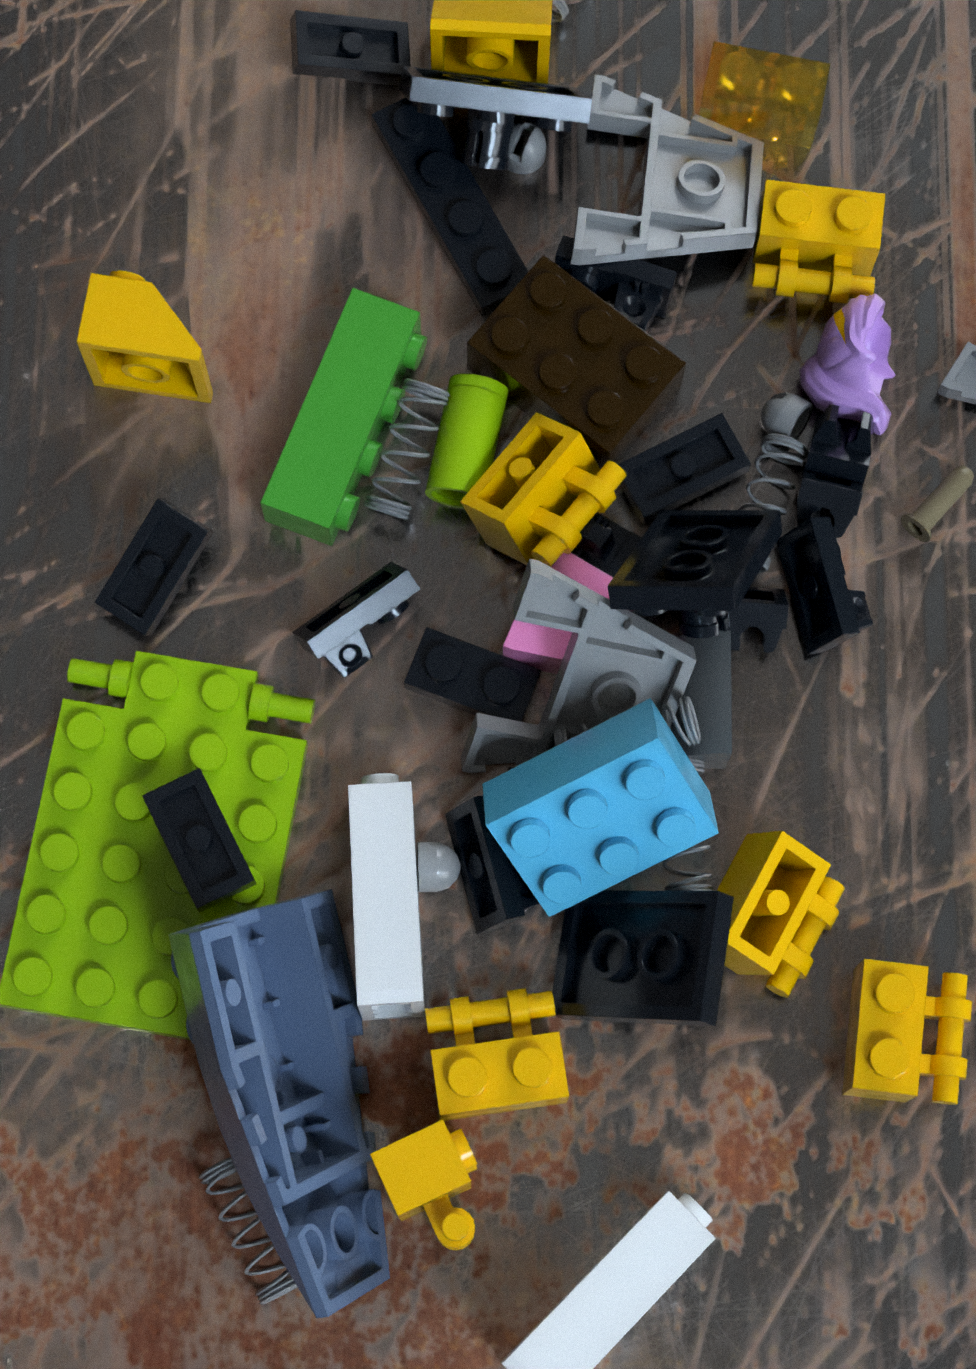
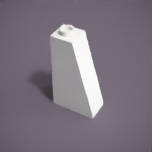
M370 774L361 778L362 784L348 785L357 1006L362 1021L426 1017L411 781L399 782L397 774Z
M667 1191L501 1361L502 1365L506 1369H593L716 1239L706 1229L713 1219L687 1193H684L677 1199L670 1191Z

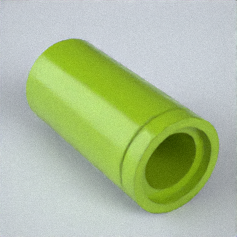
M456 374L449 379L447 392L450 396L448 397L449 400L446 401L447 405L443 407L425 489L426 496L431 500L464 509L460 501L494 462L508 396V388L504 384L492 378L476 374Z

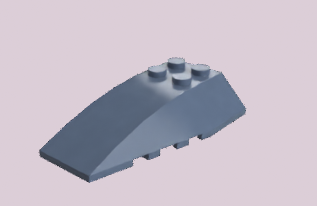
M332 889L237 912L168 934L172 948L171 964L175 976L179 979L187 1012V1033L195 1046L199 1067L219 1129L244 1189L278 1256L316 1318L329 1317L390 1279L381 1190L369 1189L366 1163L372 1160L370 1154L376 1151L374 1132H363L359 1095L370 1093L367 1066L356 1067L353 1037L363 1035L362 1018L357 1006V993Z

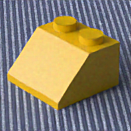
M434 0L430 21L431 69L548 84L552 0Z
M112 271L109 276L91 273L77 337V345L93 385L211 403L213 389L202 349L154 284L146 281L140 275L128 271Z

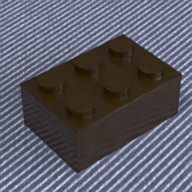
M544 254L467 342L468 370L473 374L486 376L504 384L508 388L507 400L530 418L537 412L579 431L600 469L609 460L617 464L681 389L686 367L685 361Z

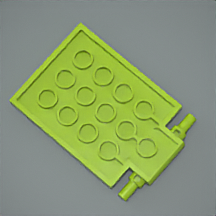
M136 651L134 662L115 659L112 665L71 658L68 666L67 682L108 689L109 696L126 698L123 709L65 698L62 700L0 983V1007L190 1040L186 1028L187 1012L181 986L171 964L172 948L168 934L237 912L278 902L308 743L304 739L251 731L249 726L251 720L267 723L270 717L311 724L315 710V699L275 693L274 686L258 683V671ZM198 768L201 769L256 881V885L200 913L142 795Z

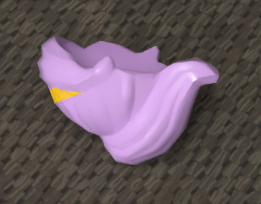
M876 293L869 296L860 294L858 297L850 299L847 305L834 313L826 322L817 352L801 366L799 378L801 387L816 408L824 412L829 405L839 406L838 418L860 421L863 412L870 413L873 416L874 433L882 435L888 427L891 412L880 397L883 380L892 379L896 375L888 363L891 346V327L882 317L885 301Z

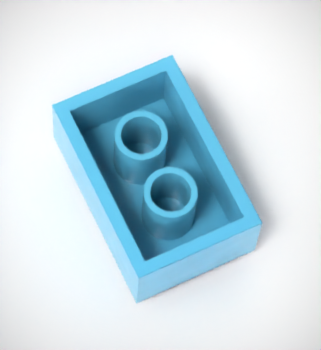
M651 698L482 784L486 827L549 917L719 833L710 791Z

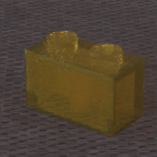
M714 41L699 116L750 137L811 148L821 115L830 63Z

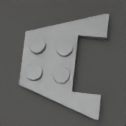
M595 74L591 90L592 105L587 129L647 139L640 214L635 216L579 207L575 222L571 264L589 265L753 248L758 231L764 142L697 114L693 116L691 121L661 109V99L644 92L637 99L614 89L616 80L604 75Z
M529 558L513 604L514 620L572 632L540 723L536 725L476 713L461 755L462 771L468 773L486 772L485 765L516 763V766L555 747L554 732L556 729L567 728L571 738L581 734V723H584L589 730L608 720L609 715L614 717L649 698L652 699L663 718V704L665 701L670 704L674 714H676L679 707L678 700L680 697H683L697 661L694 646L629 610L610 609L609 599L541 561ZM668 712V715H669V728H670L673 721H672V719H671V717H670V714H669V712Z

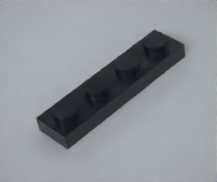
M405 97L371 114L372 125L480 315L483 317L495 311L529 271L467 165L461 163L462 155L440 117L417 112L418 107L412 106V101Z

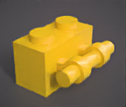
M766 179L759 204L758 231L752 262L755 264L752 287L775 289V296L792 298L795 292L826 295L829 302L847 304L849 298H856L860 294L865 296L872 295L874 293L875 277L870 275L881 246L885 193Z
M536 412L460 502L486 545L525 565L528 564L530 558L539 560L552 567L562 553L570 554L582 540L580 532L597 512L605 513L615 501L616 494L614 491L627 475L618 464L610 460L600 469L579 431Z
M784 831L747 834L717 891L734 897L724 966L738 975H771L766 987L773 993L788 998L797 980L807 977L814 963L810 955L823 930H831L839 915L836 905L845 887L835 879L826 877L831 864Z
M864 958L853 969L842 1095L906 1103L918 1096L919 1076L934 1078L932 1102L957 1105L959 1081L965 1080L967 1075L968 1059L961 1056L964 1022H971L972 1001L966 999L968 975L951 972L942 973L941 997L926 996L929 966ZM924 1018L939 1020L936 1055L921 1053Z
M526 988L506 990L507 997L469 1002V996L450 998V1005L425 1009L428 1034L454 1031L456 1044L454 1047L431 1050L440 1120L447 1121L567 1103L569 1091L560 1031L533 1035L531 1019L556 1016L552 990L527 994ZM511 1022L513 1038L475 1043L474 1027Z
M440 1120L370 1154L401 1222L425 1211L442 1246L449 1250L458 1251L471 1244L475 1234L474 1219L464 1209L453 1207L450 1198L471 1189V1179L468 1173L476 1170V1165H478L462 1129L449 1134L444 1121Z

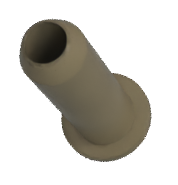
M964 465L954 468L912 515L904 514L901 517V523L906 531L917 540L928 542L932 538L930 530L972 485L974 479L973 471Z

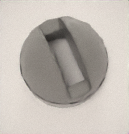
M522 121L514 124L508 151L509 171L516 174H530L543 165L546 158L547 144L542 131L535 125ZM520 137H528L529 139L522 157L513 154Z
M788 392L776 394L761 409L763 427L769 434H782L797 440L811 417L813 404L798 395Z
M417 842L418 892H440L449 888L459 877L461 865L458 855L449 846L441 842Z

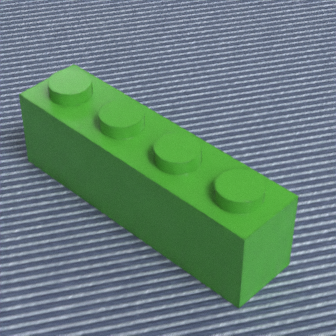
M352 288L260 502L266 522L333 546L339 529L346 532L349 531L360 504V497L354 495L362 475L367 477L373 475L383 448V443L377 441L385 421L393 424L397 419L401 409L397 400L405 397V390L399 388L407 368L414 371L417 370L427 345V337L421 335L420 312Z

